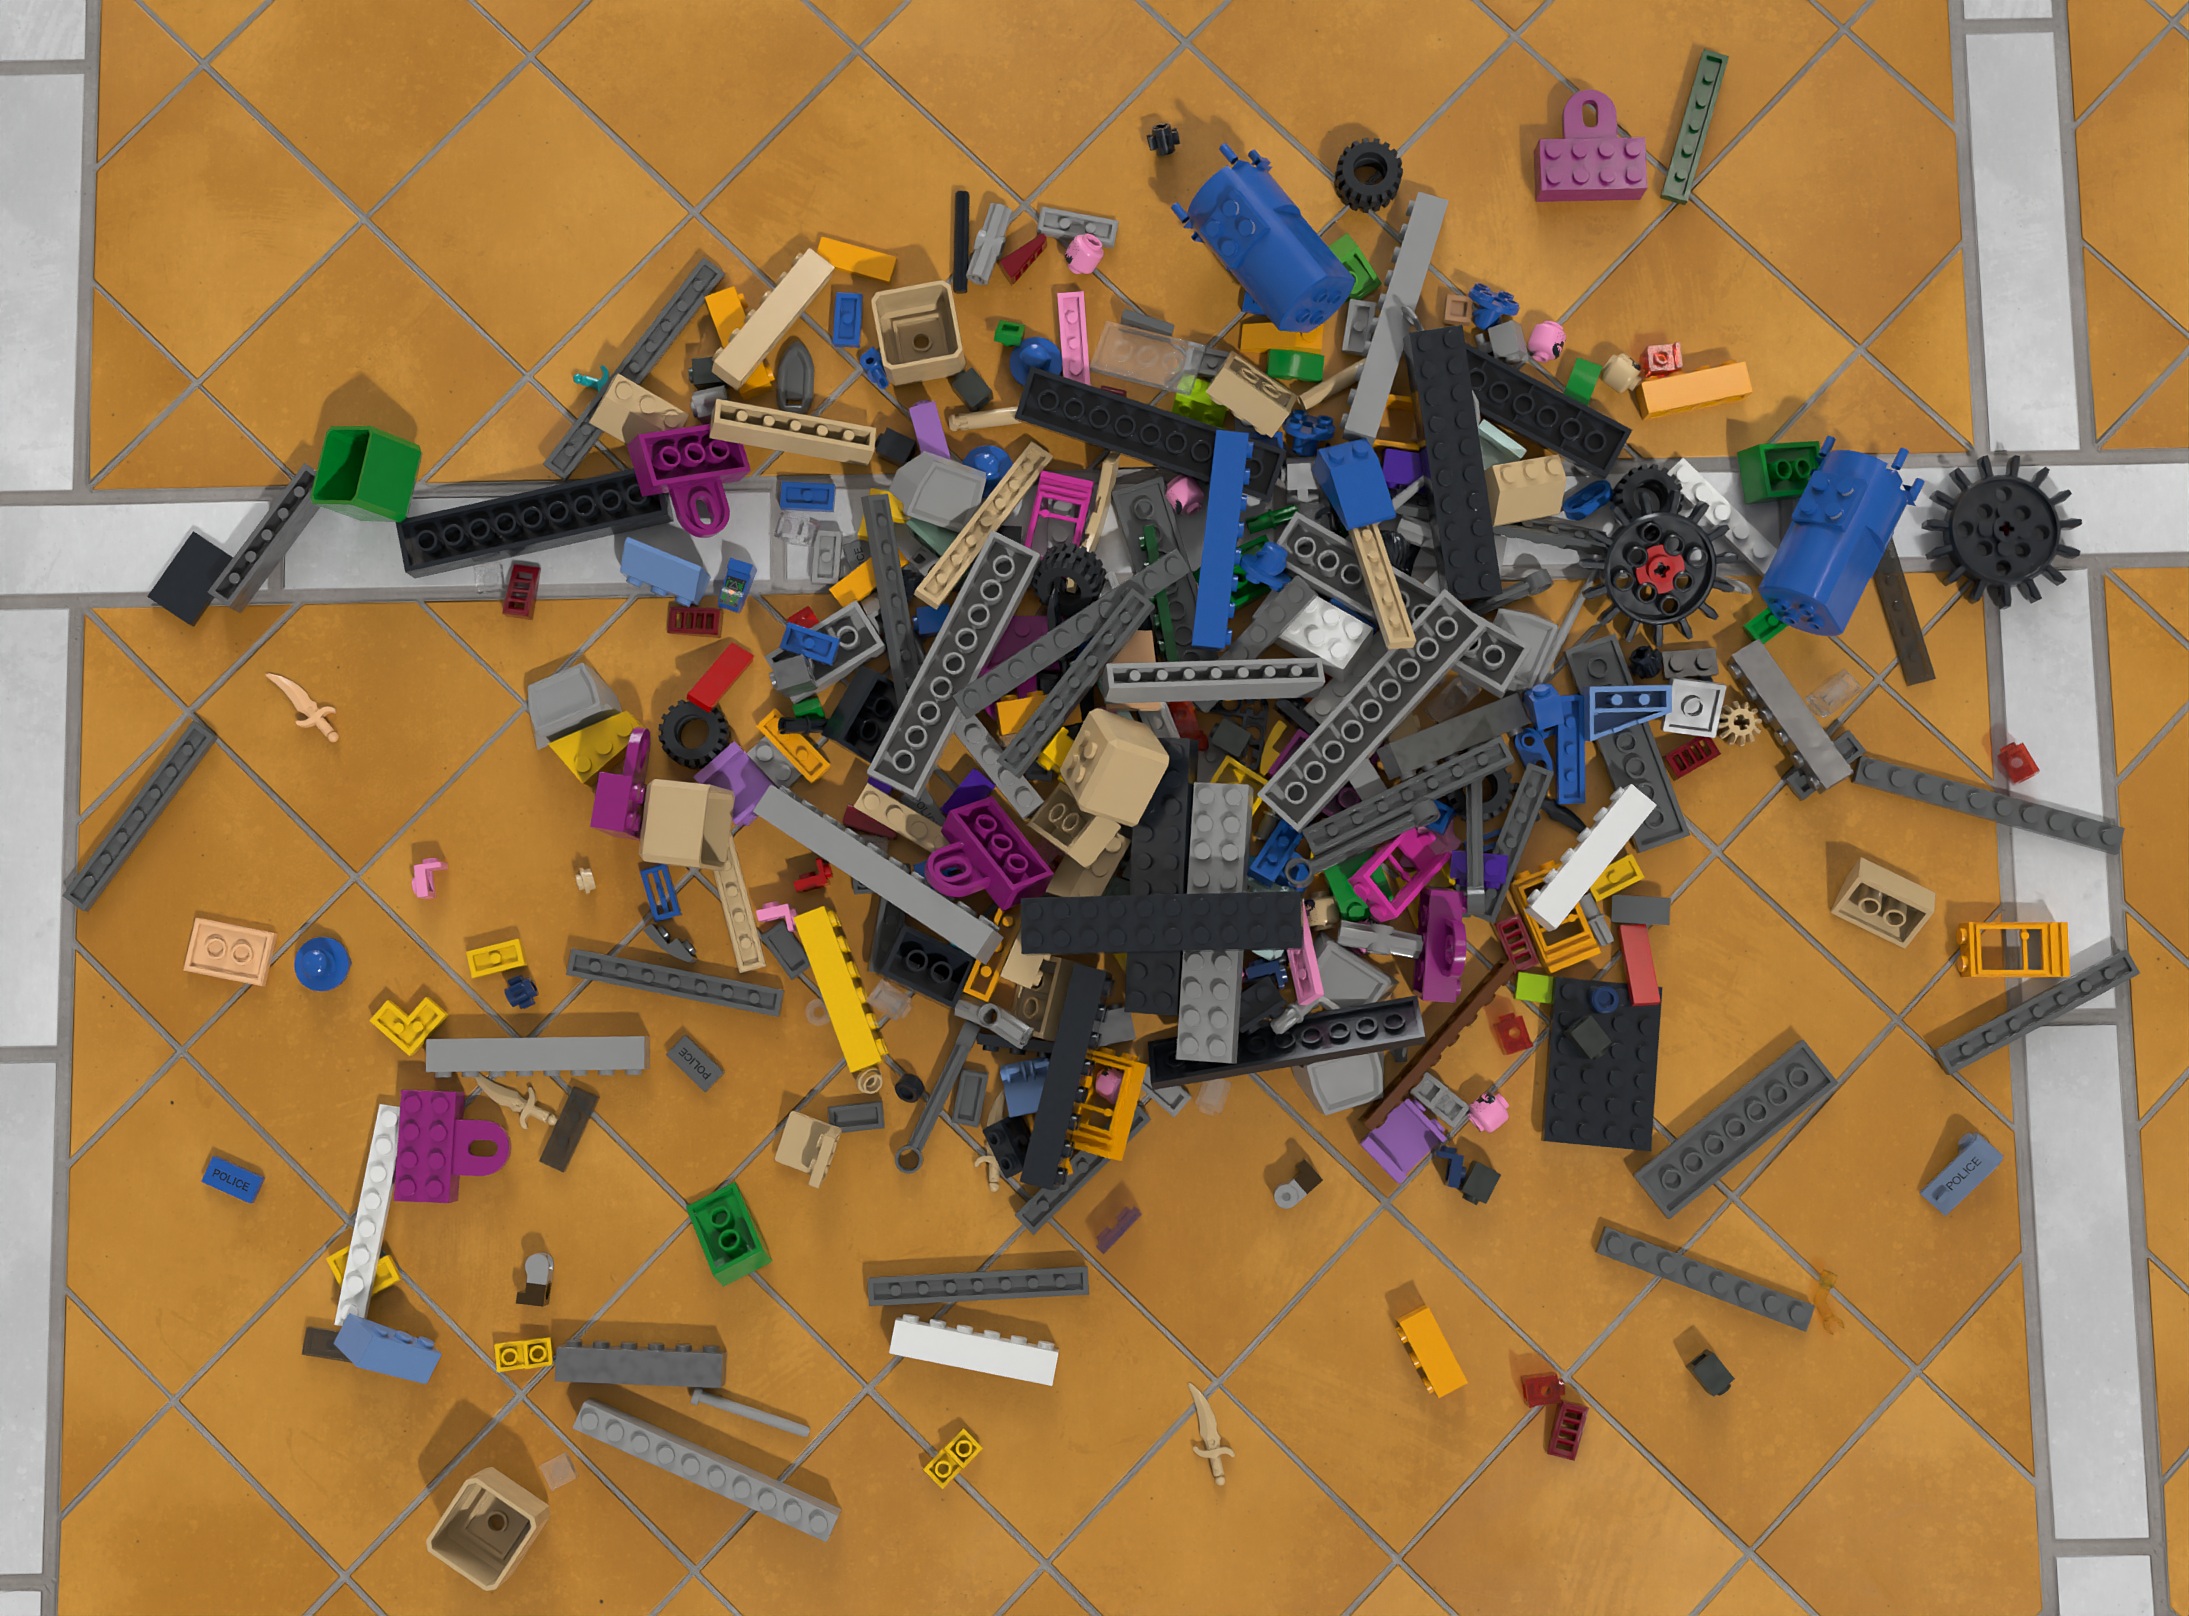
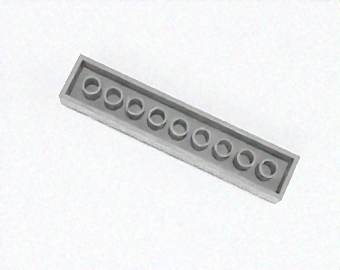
M1295 512L1277 541V544L1284 547L1288 553L1286 567L1283 571L1293 579L1296 576H1300L1317 593L1329 600L1336 599L1380 628L1353 544L1302 514ZM1391 566L1412 625L1440 593ZM1473 613L1487 625V630L1451 670L1502 699L1528 657L1532 646Z
M991 530L867 771L870 777L919 801L963 715L951 696L984 674L1042 561L1040 553Z
M1446 589L1438 595L1411 625L1416 638L1414 647L1389 649L1257 794L1297 832L1301 833L1487 630V625Z
M1194 782L1187 894L1247 892L1254 789L1250 785ZM1244 951L1183 952L1176 1059L1237 1063Z
M770 785L753 810L754 813L983 964H987L1004 938L997 933L1000 928L982 915L979 919H976L975 917L978 913L959 900L954 904L955 898L944 895L936 889L932 890V886L927 879L915 871L909 875L911 870L892 856L887 860L889 855L870 842L865 846L867 841L861 836L846 828L826 813L824 814L783 785L779 789Z

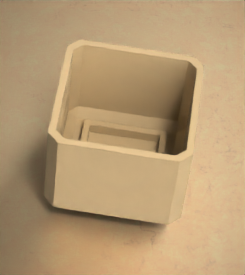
M940 280L876 292L871 299L882 362L890 383L895 386L944 378L957 375L966 368L950 284ZM919 337H926L929 340V344L926 348L919 349L914 345L915 340Z
M1097 708L1088 713L1059 771L1081 811L1133 827L1138 824L1166 771L1169 755L1149 725Z
M661 779L651 781L647 785L638 852L640 857L646 862L724 871L727 863L733 818L734 791L707 784Z
M495 1468L482 1469L465 1481L427 1538V1551L485 1591L497 1589L514 1573L551 1516L550 1507ZM494 1514L503 1517L504 1527L502 1529H496L492 1526L491 1517Z

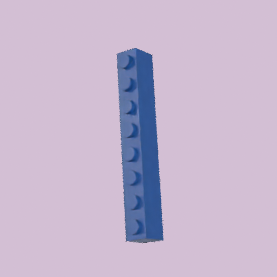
M1216 430L1192 649L1224 652L1225 645H1231L1232 629H1227L1228 618H1234L1235 602H1230L1231 591L1237 592L1238 575H1233L1234 564L1240 565L1241 549L1236 548L1237 538H1243L1244 522H1240L1239 518L1240 511L1246 512L1247 495H1242L1243 484L1249 485L1250 468H1245L1246 458H1252L1253 442L1248 441L1249 433Z

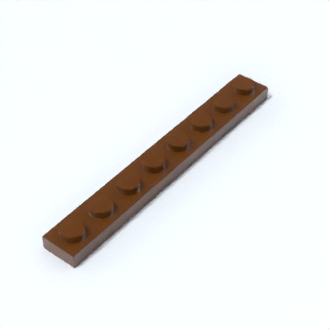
M1501 958L1426 1044L1423 1045L1384 1089L1383 1098L1375 1100L1360 1116L1358 1120L1366 1128L1373 1131L1374 1128L1378 1129L1385 1123L1388 1118L1386 1115L1393 1107L1397 1108L1406 1098L1405 1093L1422 1081L1424 1077L1422 1074L1428 1067H1433L1440 1061L1441 1053L1447 1046L1451 1047L1457 1042L1460 1037V1031L1465 1026H1470L1478 1017L1476 1013L1483 1006L1489 1005L1494 1000L1495 992L1501 985L1505 986L1511 981L1514 976L1513 972L1517 968L1511 961Z

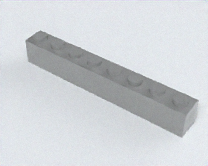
M1321 658L1106 664L1101 681L1104 704L1318 697L1325 683Z
M650 1036L426 1039V1072H435V1077H452V1072H462V1077H479V1071H489V1077H505L506 1071H516V1076H533V1071H544V1076H560V1070H571V1076L587 1075V1070H598V1075H615V1070H625V1075H642V1069H650Z

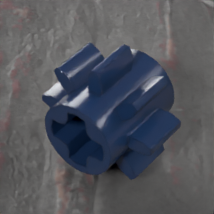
M518 975L508 980L510 987L504 989V992L512 1007L519 1005L520 1009H525L535 1004L533 998L538 996L539 992L531 977L524 979L523 975Z

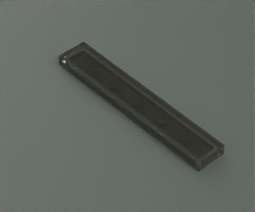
M1891 538L1873 574V578L1906 685L1909 687L1934 680L1936 676L1893 538Z

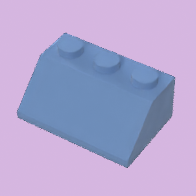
M626 538L620 572L627 578V583L639 588L644 584L651 587L650 592L665 598L666 594L676 597L675 602L683 606L690 607L693 604L699 607L711 579L701 566L632 538Z

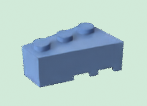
M1672 685L1583 686L1584 741H1593L1633 725L1672 713Z
M351 1313L348 1314L333 1343L356 1367L427 1384L442 1355L434 1347L435 1343L426 1337L420 1336L416 1338L403 1331L394 1330Z

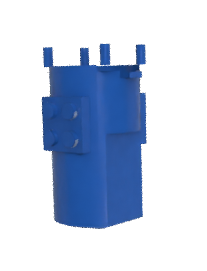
M1224 143L1220 146L1219 150L1231 164L1236 163L1232 169L1227 165L1214 174L1196 193L1187 213L1178 202L1173 204L1171 209L1182 223H1186L1184 228L1195 230L1191 238L1195 242H1205L1223 266L1237 278L1279 331L1308 333L1324 323L1342 306L1353 289L1355 278L1303 218L1297 205L1270 175L1269 171L1272 167L1268 165L1271 162L1267 158L1261 157L1255 149L1248 153V157L1253 161L1252 164L1238 160L1237 155L1227 143Z
M1832 436L1826 437L1818 453L1821 457H1815L1819 467L1818 469L1811 470V478L1791 516L1793 520L1757 589L1776 619L1801 631L1820 636H1838L1844 632L1869 579L1872 578L1894 534V530L1906 505L1916 506L1914 501H1916L1925 483L1924 480L1916 478L1912 486L1903 485L1905 490L1900 489L1903 481L1897 470L1901 469L1909 453L1905 448L1899 449L1891 465L1895 470L1886 469L1888 463L1861 452L1850 450L1831 451L1836 439Z

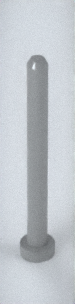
M696 1387L691 1399V1404L698 1406L699 1402L802 1437H807L810 1432L808 1426L703 1391L704 1387Z

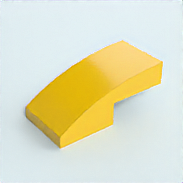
M1278 720L1271 731L1262 752L1258 775L1263 778L1280 755V753L1273 749V746L1287 728V725Z

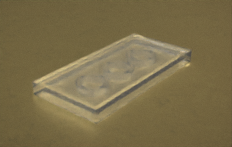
M1106 321L1089 368L1092 372L1190 396L1207 348L1203 344Z

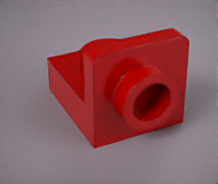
M809 606L787 619V622L808 629L820 623Z
M821 857L817 858L816 863L819 874L815 875V871L799 875L800 880L793 881L796 892L801 894L831 885L829 878H833L830 863H825Z

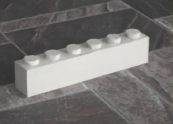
M1630 784L1625 788L1619 787L1611 795L1610 800L1613 802L1607 809L1602 807L1593 818L1596 822L1591 829L1586 827L1576 839L1579 843L1574 849L1569 848L1562 855L1560 861L1563 863L1557 870L1554 868L1550 870L1543 879L1546 884L1540 891L1535 889L1527 898L1526 902L1529 904L1524 911L1547 931L1557 929L1656 807V804L1634 785Z
M903 1314V1318L898 1317L895 1320L889 1353L1052 1386L1059 1349L1054 1348V1343L1047 1341H1038L1037 1345L1027 1343V1338L1011 1335V1339L1000 1337V1333L996 1331L984 1330V1334L973 1332V1327L957 1325V1328L947 1327L945 1321L930 1319V1323L919 1321V1316Z

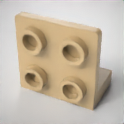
M791 1111L775 1156V1161L811 1175L808 1185L819 1188L826 1179L843 1129L802 1113Z

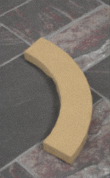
M1111 452L1102 465L1095 510L1091 513L1085 532L1086 539L1081 545L1086 547V551L1089 553L1092 551L1095 553L1105 525L1112 499L1111 491H1114L1121 454ZM1067 578L1066 591L1076 593L1079 588L1078 584L1072 579Z

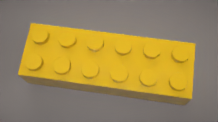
M822 906L793 917L850 1073L858 1072L887 1061L885 1055L889 1054L886 1042L884 1038H878L876 1029L880 1027L875 1014L868 1011L866 1004L870 1003L865 987L862 988L858 984L857 978L861 977L856 963L849 960L847 953L851 952V948L847 938L839 933L838 928L842 925L837 912Z

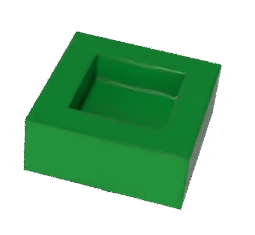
M1000 320L995 331L994 341L1000 342L1005 346H1020L1026 325Z
M819 698L805 699L799 704L792 705L796 718L807 715L809 718L826 719Z

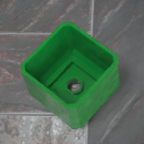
M331 426L325 434L310 495L312 504L360 521L402 522L408 517L423 455L420 446L372 426Z

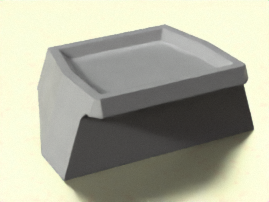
M923 451L922 454L897 470L888 491L903 503L904 515L960 533L980 508L986 483V472Z
M1499 608L1493 624L1532 646L1528 657L1502 697L1505 698L1519 693L1521 698L1523 691L1531 690L1536 686L1559 632V627L1552 620L1532 612Z
M584 663L528 685L529 715L537 750L549 746L548 743L622 713L617 695L594 669Z
M1322 931L1319 932L1313 941L1324 995L1318 998V1004L1328 1011L1387 1001L1399 984L1398 980L1345 946L1337 944L1336 940Z
M1384 1051L1291 1067L1298 1085L1315 1109L1325 1116L1383 1098Z

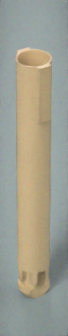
M1404 348L1401 357L1405 355ZM1366 357L1299 394L1297 400L1302 410L1306 411L1358 382L1354 378L1359 364L1364 366Z
M1018 407L961 413L959 416L954 414L949 417V426L952 431H957L960 428L963 431L1020 424L1022 422L1015 420Z

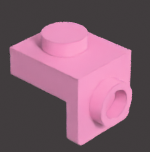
M439 858L423 859L422 864L414 865L415 878H412V888L414 893L417 894V898H436L433 871L448 869V863L439 862Z
M778 901L763 904V909L756 911L759 922L763 923L785 918L788 931H797L793 917L798 916L797 909H792L790 904L779 905Z

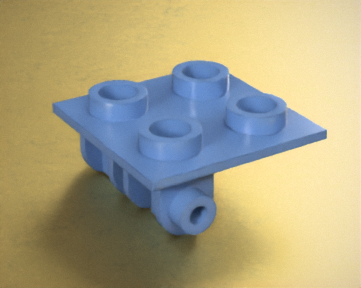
M1040 1057L1000 1066V1074L1004 1084L1010 1118L1037 1113L1050 1058Z

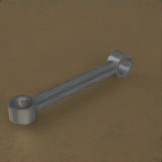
M1541 569L1528 575L1523 581L1503 589V594L1480 599L1465 607L1481 617L1528 595L1534 596L1552 587L1554 583L1547 569Z
M1485 777L1466 785L1467 914H1484L1482 802V780Z
M1433 799L1422 801L1413 806L1408 813L1309 860L1300 857L1290 860L1286 865L1285 875L1292 886L1305 888L1312 883L1315 874L1414 827L1427 826L1436 821L1441 814ZM1303 864L1309 867L1310 873L1308 877L1303 881L1293 880L1290 873L1294 866Z
M966 1020L958 1035L955 1046L908 1144L899 1149L895 1155V1164L903 1173H914L922 1166L924 1161L922 1150L978 1037V1033H980L982 1027L969 1020ZM906 1149H912L919 1157L918 1165L912 1169L904 1168L899 1160L900 1154Z

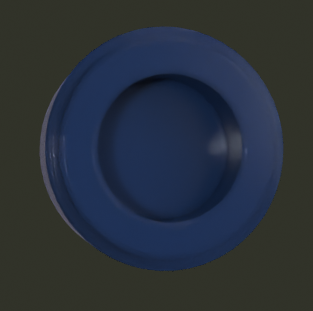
M1599 986L1591 992L1589 1002L1596 1012L1611 1013L1618 1006L1619 996L1612 987Z

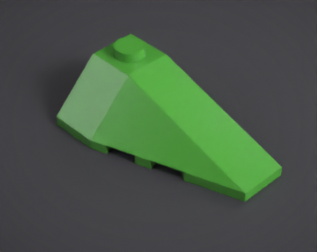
M1348 233L1329 246V249L1355 278L1353 289L1345 302L1350 301V299L1361 300L1382 284L1364 254Z

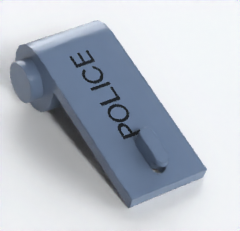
M1968 1132L1958 1141L1959 1155L1920 1191V1194L1945 1216L1996 1169L2003 1159V1154L1977 1132L1973 1134Z

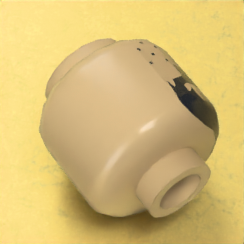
M1621 353L1618 356L1613 354L1601 370L1604 373L1602 381L1617 393H1623L1627 388L1632 391L1642 379L1638 376L1641 366L1625 353Z
M1327 891L1310 893L1311 899L1304 901L1309 927H1313L1314 931L1335 928V924L1340 921V914L1333 897L1327 896Z

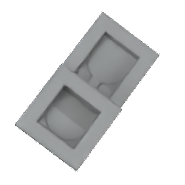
M1426 1071L1422 1081L1411 1090L1410 1094L1455 1129L1468 1113L1469 1105Z

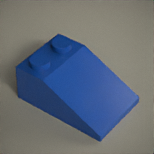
M1367 438L1318 449L1312 472L1346 530L1395 518L1396 513L1379 459Z

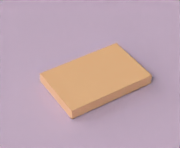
M1136 631L1111 664L1156 662L1152 631ZM1161 702L1106 704L1107 711H1159L1161 709Z
M195 918L183 970L265 986L277 933Z

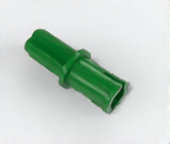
M1291 505L1274 511L1268 509V512L1261 515L1245 518L1249 534L1251 535L1270 528L1274 530L1276 526L1290 522L1295 512L1299 513L1297 506Z

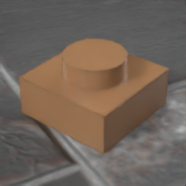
M1447 294L1443 323L1469 326L1471 323L1473 300L1466 296Z

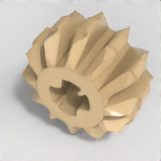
M1733 701L1731 707L1724 705L1722 707L1723 713L1720 714L1719 719L1721 723L1718 724L1717 730L1722 729L1723 732L1718 736L1719 739L1728 737L1727 745L1731 746L1736 742L1738 747L1744 746L1745 742H1754V735H1758L1761 732L1755 725L1760 724L1762 719L1754 718L1753 716L1758 712V709L1754 708L1748 711L1749 703L1747 702L1741 706L1738 701ZM1735 720L1737 722H1742L1741 728L1737 725H1734Z

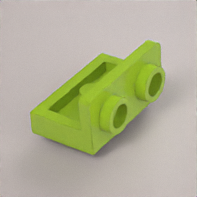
M1184 374L1175 396L1172 413L1222 428L1228 407L1223 404L1219 405L1211 400L1209 394L1206 393L1210 382Z

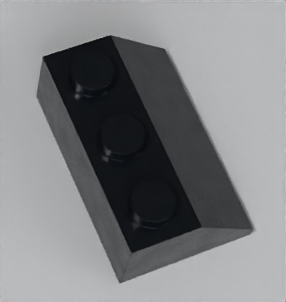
M860 665L821 735L871 764L898 712L894 682L879 672Z
M903 924L888 947L875 975L946 1009H955L976 962V958Z

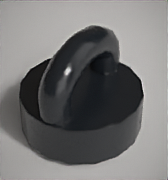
M909 1073L904 1074L895 1085L897 1096L908 1103L918 1101L925 1089L923 1082L917 1076Z

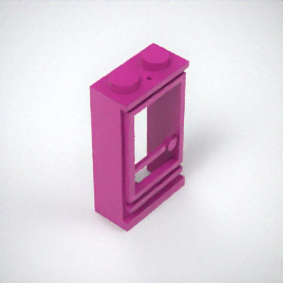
M1041 470L1024 546L1031 549L1038 516L1042 515L1043 518L1051 517L1077 523L1073 543L1080 547L1093 494L1094 482ZM1043 497L1080 505L1081 509L1078 519L1049 513L1046 509L1040 511Z
M1414 827L1385 841L1363 866L1347 880L1353 887L1355 894L1362 898L1370 908L1371 914L1380 922L1397 918L1452 856L1449 851L1438 855L1433 852L1429 847V844H1432L1436 839L1433 833L1419 834ZM1397 846L1417 870L1411 879L1409 873L1403 870L1391 854ZM1387 857L1401 874V879L1407 881L1406 885L1390 902L1369 877Z

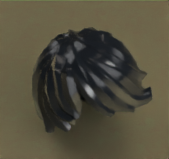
M1380 530L1391 566L1405 574L1409 573L1407 569L1408 562L1410 561L1409 546L1403 535L1394 531Z

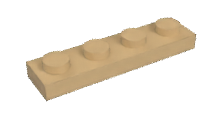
M867 783L854 805L856 809L931 853L939 848L950 845L941 833L942 826Z

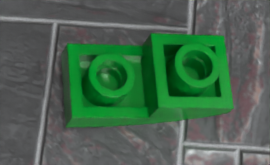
M1269 349L1266 374L1269 377L1287 381L1298 379L1318 384L1322 382L1325 356L1301 351Z
M1577 357L1563 394L1588 406L1602 366Z

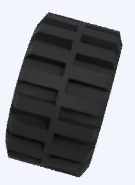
M1363 138L1361 144L1356 140L1352 142L1351 148L1347 146L1343 151V155L1339 157L1334 176V187L1338 188L1336 193L1338 197H1344L1343 204L1346 206L1349 204L1353 205L1352 210L1354 211L1362 208V213H1368L1369 209L1372 208L1373 212H1377L1380 210L1381 205L1385 208L1389 205L1390 200L1393 201L1399 189L1403 175L1401 158H1396L1398 152L1395 148L1389 150V143L1384 142L1383 145L1380 144V139L1374 138L1373 142H1369V138ZM1362 166H1370L1380 172L1383 180L1376 185H1365L1357 180L1354 171Z
M1644 464L1638 469L1634 467L1622 477L1613 489V498L1610 502L1621 508L1627 518L1631 519L1641 514V510L1634 502V490L1646 488L1654 492L1658 497L1660 503L1659 511H1665L1670 490L1680 491L1682 485L1681 483H1675L1677 477L1674 474L1671 477L1667 474L1669 471L1667 468L1663 467L1662 470H1658V465L1652 464L1648 468L1647 464ZM1684 494L1680 496V503L1684 500ZM1680 503L1677 509V514L1682 510L1683 505H1681ZM1650 525L1644 530V537H1647L1650 533L1652 536L1655 535L1656 529L1654 525Z
M1062 543L1058 547H1051L1049 552L1045 553L1033 577V587L1036 588L1034 593L1036 597H1040L1039 602L1042 605L1046 604L1048 606L1053 588L1055 586L1058 587L1060 615L1067 614L1068 617L1073 616L1096 601L1106 582V570L1102 568L1103 563L1101 559L1097 560L1095 558L1096 554L1093 551L1089 553L1086 551V547L1081 546L1079 548L1074 543H1070L1069 546ZM1063 577L1070 578L1078 584L1079 588L1076 593L1066 591L1067 580Z
M680 700L676 707L671 705L668 708L670 710L668 715L663 714L661 718L664 722L659 724L658 730L661 731V735H658L659 741L663 744L662 749L672 760L682 766H687L691 769H695V767L703 769L730 745L728 743V738H731V732L728 730V727H730L729 723L716 707L708 713L690 701ZM702 719L709 727L707 740L698 748H686L681 741L682 729L688 722Z
M1507 766L1486 776L1491 784L1492 793L1489 800L1483 803V822L1499 815L1506 809L1508 802L1512 799L1511 791L1514 790V783L1510 782V779L1513 778L1511 772L1507 773L1505 770ZM1463 787L1442 796V798L1446 799L1445 805L1455 809V817L1460 816L1461 820L1466 822V795L1464 794Z

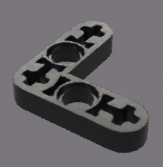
M1242 699L1237 700L1238 706L1233 711L1226 710L1222 705L1223 700H1219L1218 709L1212 707L1208 713L1242 718L1241 728L1244 730L1249 727L1259 729L1260 738L1256 741H1251L1249 744L1250 747L1259 746V750L1254 748L1252 750V758L1256 759V763H1252L1250 767H1247L1255 771L1260 765L1269 711L1267 699H1247L1245 703L1247 705H1254L1255 701H1259L1260 706L1264 707V710H1260L1257 715L1253 714V709L1245 708V713H1240ZM1192 701L1193 707H1194L1197 711L1203 712V711L1196 705V703H1195L1194 701ZM1248 748L1245 751L1243 757H1246ZM1236 759L1237 762L1245 766L1244 761Z

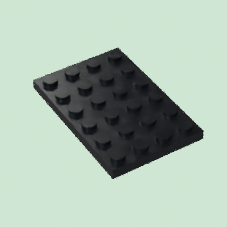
M1553 977L1541 1141L1651 1151L1663 987H1658L1661 1001L1658 1005L1631 1006L1628 986L1625 983ZM1609 986L1617 992L1619 1003L1613 1012L1598 1013L1593 1010L1589 997L1596 987ZM1583 1016H1592L1612 1041L1606 1047L1607 1052L1596 1060L1593 1058L1583 1059L1563 1034L1565 1030Z

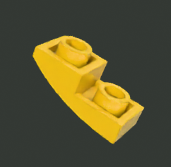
M551 1337L494 1344L497 1372L553 1365Z
M963 1428L922 1470L943 1490L983 1448Z

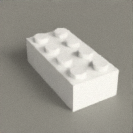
M1272 589L1252 616L1253 622L1280 594L1279 592ZM1317 596L1274 643L1299 658H1321L1323 672L1344 683L1373 643V628Z

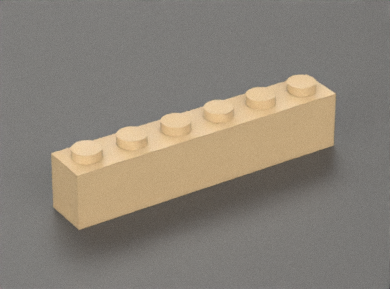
M809 248L804 255L799 253L791 264L793 268L787 274L784 271L775 283L777 287L774 291L768 290L760 300L761 306L758 310L752 309L744 319L746 324L741 330L736 328L728 339L730 343L725 349L720 347L712 357L714 362L712 372L736 391L742 387L832 278L835 267Z
M716 399L711 416L709 438L868 466L874 453L876 428Z

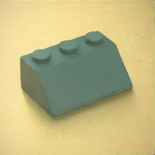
M913 517L906 522L910 535L939 559L960 534ZM975 561L972 563V565L960 579V581L963 584L966 578L968 577Z

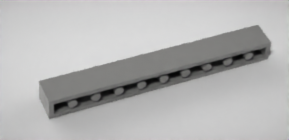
M1418 191L1416 200H1410L1406 216H1409L1410 220L1408 224L1403 223L1398 237L1403 242L1401 248L1395 247L1391 262L1396 263L1394 271L1388 270L1384 285L1388 286L1386 294L1381 293L1376 309L1381 310L1379 318L1373 317L1369 332L1374 335L1371 342L1366 340L1362 356L1366 357L1364 366L1359 364L1354 378L1359 383L1357 390L1351 388L1347 404L1352 406L1349 414L1345 412L1339 426V428L1344 429L1341 439L1355 441L1367 438L1371 447L1374 444L1404 348L1403 338L1408 334L1411 325L1404 317L1401 308L1402 306H1407L1415 312L1449 200Z
M592 1397L583 1403L573 1425V1429L825 1542L828 1541L842 1510Z

